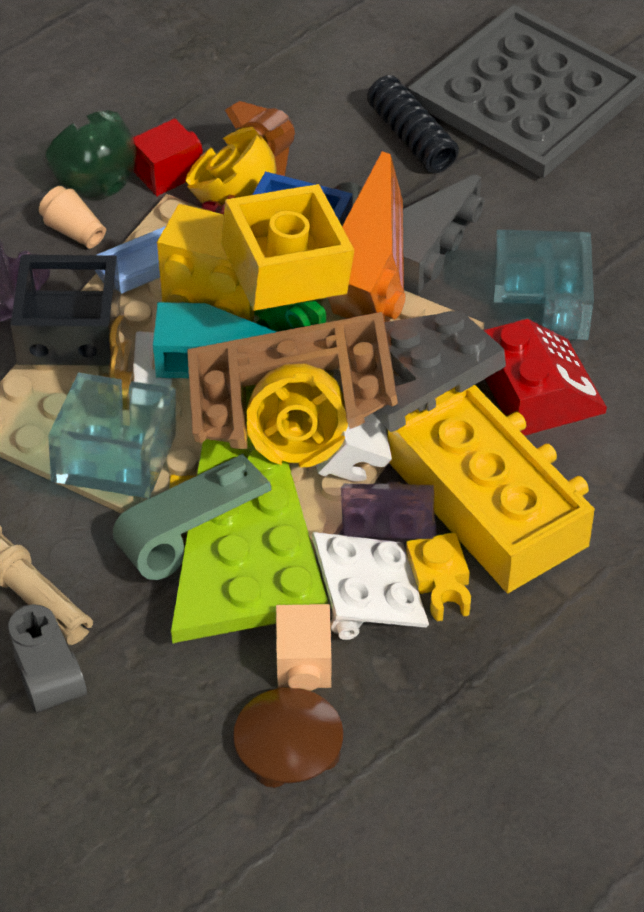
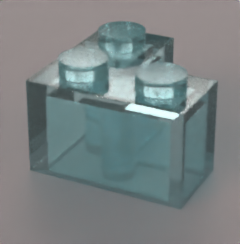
M497 230L494 257V302L540 304L541 326L567 339L589 340L594 304L591 232Z

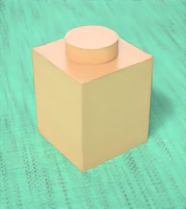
M330 604L276 605L278 688L291 687L309 691L316 688H331Z

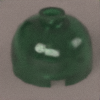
M105 110L87 115L91 123L84 125L80 129H77L74 123L66 127L53 139L46 150L45 157L49 161L47 164L55 177L66 189H74L79 196H112L125 187L126 179L133 171L136 163L137 151L130 130L118 112Z

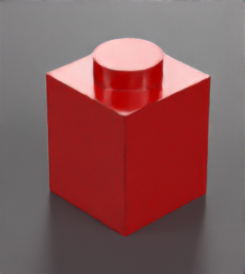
M176 118L130 139L133 172L156 196L186 183L187 174L203 154L202 145L197 135L193 131L188 132Z

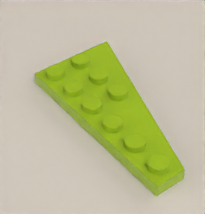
M255 385L245 387L246 405L249 403ZM248 434L247 449L231 448L229 442L209 439L203 441L197 476L243 454L270 482L272 490L188 530L171 629L172 644L276 624V605L328 604L289 463L282 460V465L269 461L255 449Z

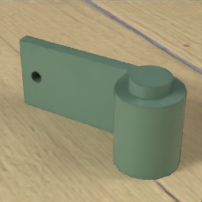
M242 454L130 507L121 513L115 521L113 539L142 576L149 580L167 578L176 572L182 564L184 557L182 533L271 491L270 482Z

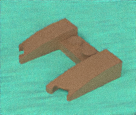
M382 312L188 349L192 431L195 442L198 443L209 439L229 442L231 448L247 449L245 387L256 385L269 371L285 364H308L324 371L340 369L349 429L365 423L364 417L384 406L389 405L393 407L398 404L389 342Z

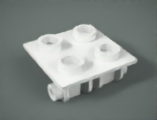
M318 532L312 533L311 536L316 550V561L328 604H330V609H332L330 611L332 618L330 621L331 630L338 634L340 639L349 640L355 638L359 634V627L363 622L427 628L429 623L403 542Z

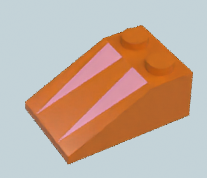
M382 151L342 226L354 248L347 294L327 298L333 314L346 319L382 312L384 322H388L390 319L396 320L405 304L403 199L391 154Z

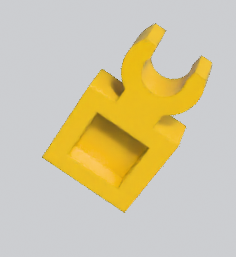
M456 532L406 541V553L419 594L432 592L430 611L433 618L437 622L443 621V604L445 602L457 603L460 606L462 615L469 616L471 595L464 585H469L470 572Z

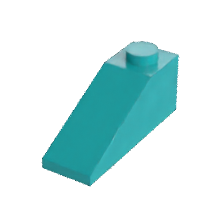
M158 302L153 338L156 378L189 379L188 349L275 333L276 331L206 303Z

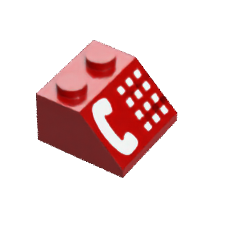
M530 319L484 330L504 348L506 367L485 378L506 417L514 412H519L524 417L526 428L520 431L524 436L606 414L607 407L567 338Z

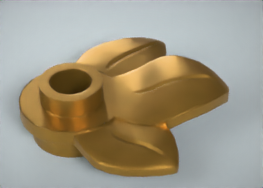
M118 315L110 326L109 344L111 356L109 373L102 374L99 388V402L107 403V412L116 414L118 409L129 411L134 391L135 374L132 371H127L132 340L126 339L120 343L119 338L120 325L125 315Z

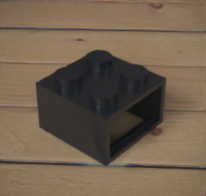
M21 255L10 325L17 365H110L109 331L112 321L119 315L121 301L117 256ZM33 269L105 270L103 291L36 290Z

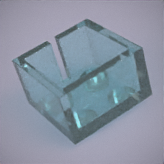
M78 372L48 434L51 482L150 499L176 436V388L131 381L129 386L130 426L123 425L122 379Z

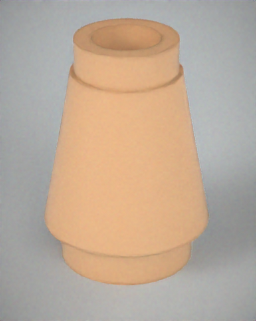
M57 186L50 190L40 203L39 214L43 216L45 225L85 245L87 248L95 247L105 236L106 228L74 189H65L63 186Z

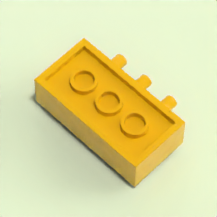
M476 385L461 393L455 391V387L435 398L436 408L429 412L427 410L419 412L416 409L405 416V426L393 432L388 430V442L392 460L389 462L391 466L452 533L456 532L458 540L507 594L589 547L595 509L583 497L589 491L585 479L581 476H576L567 481L551 464L557 459L553 446L546 443L536 449L520 432L526 428L524 417L519 412H514L506 417L485 397Z

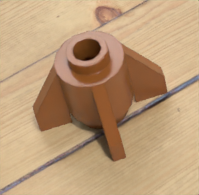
M238 101L225 109L235 129L253 127L263 137L274 154L276 174L285 176L289 148L295 137L294 124L289 116L276 108L267 109L242 101Z

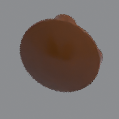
M287 687L264 692L252 699L242 709L236 720L234 744L237 754L243 764L255 773L258 781L266 787L276 788L285 783H297L312 779L325 770L335 767L340 759V750L343 743L341 719L335 708L326 699L309 690Z

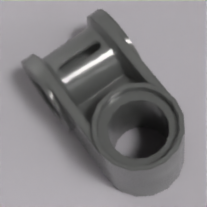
M35 604L23 606L16 610L10 617L8 629L14 645V658L34 712L39 713L87 695L86 684L73 651L69 650L51 610L42 605Z

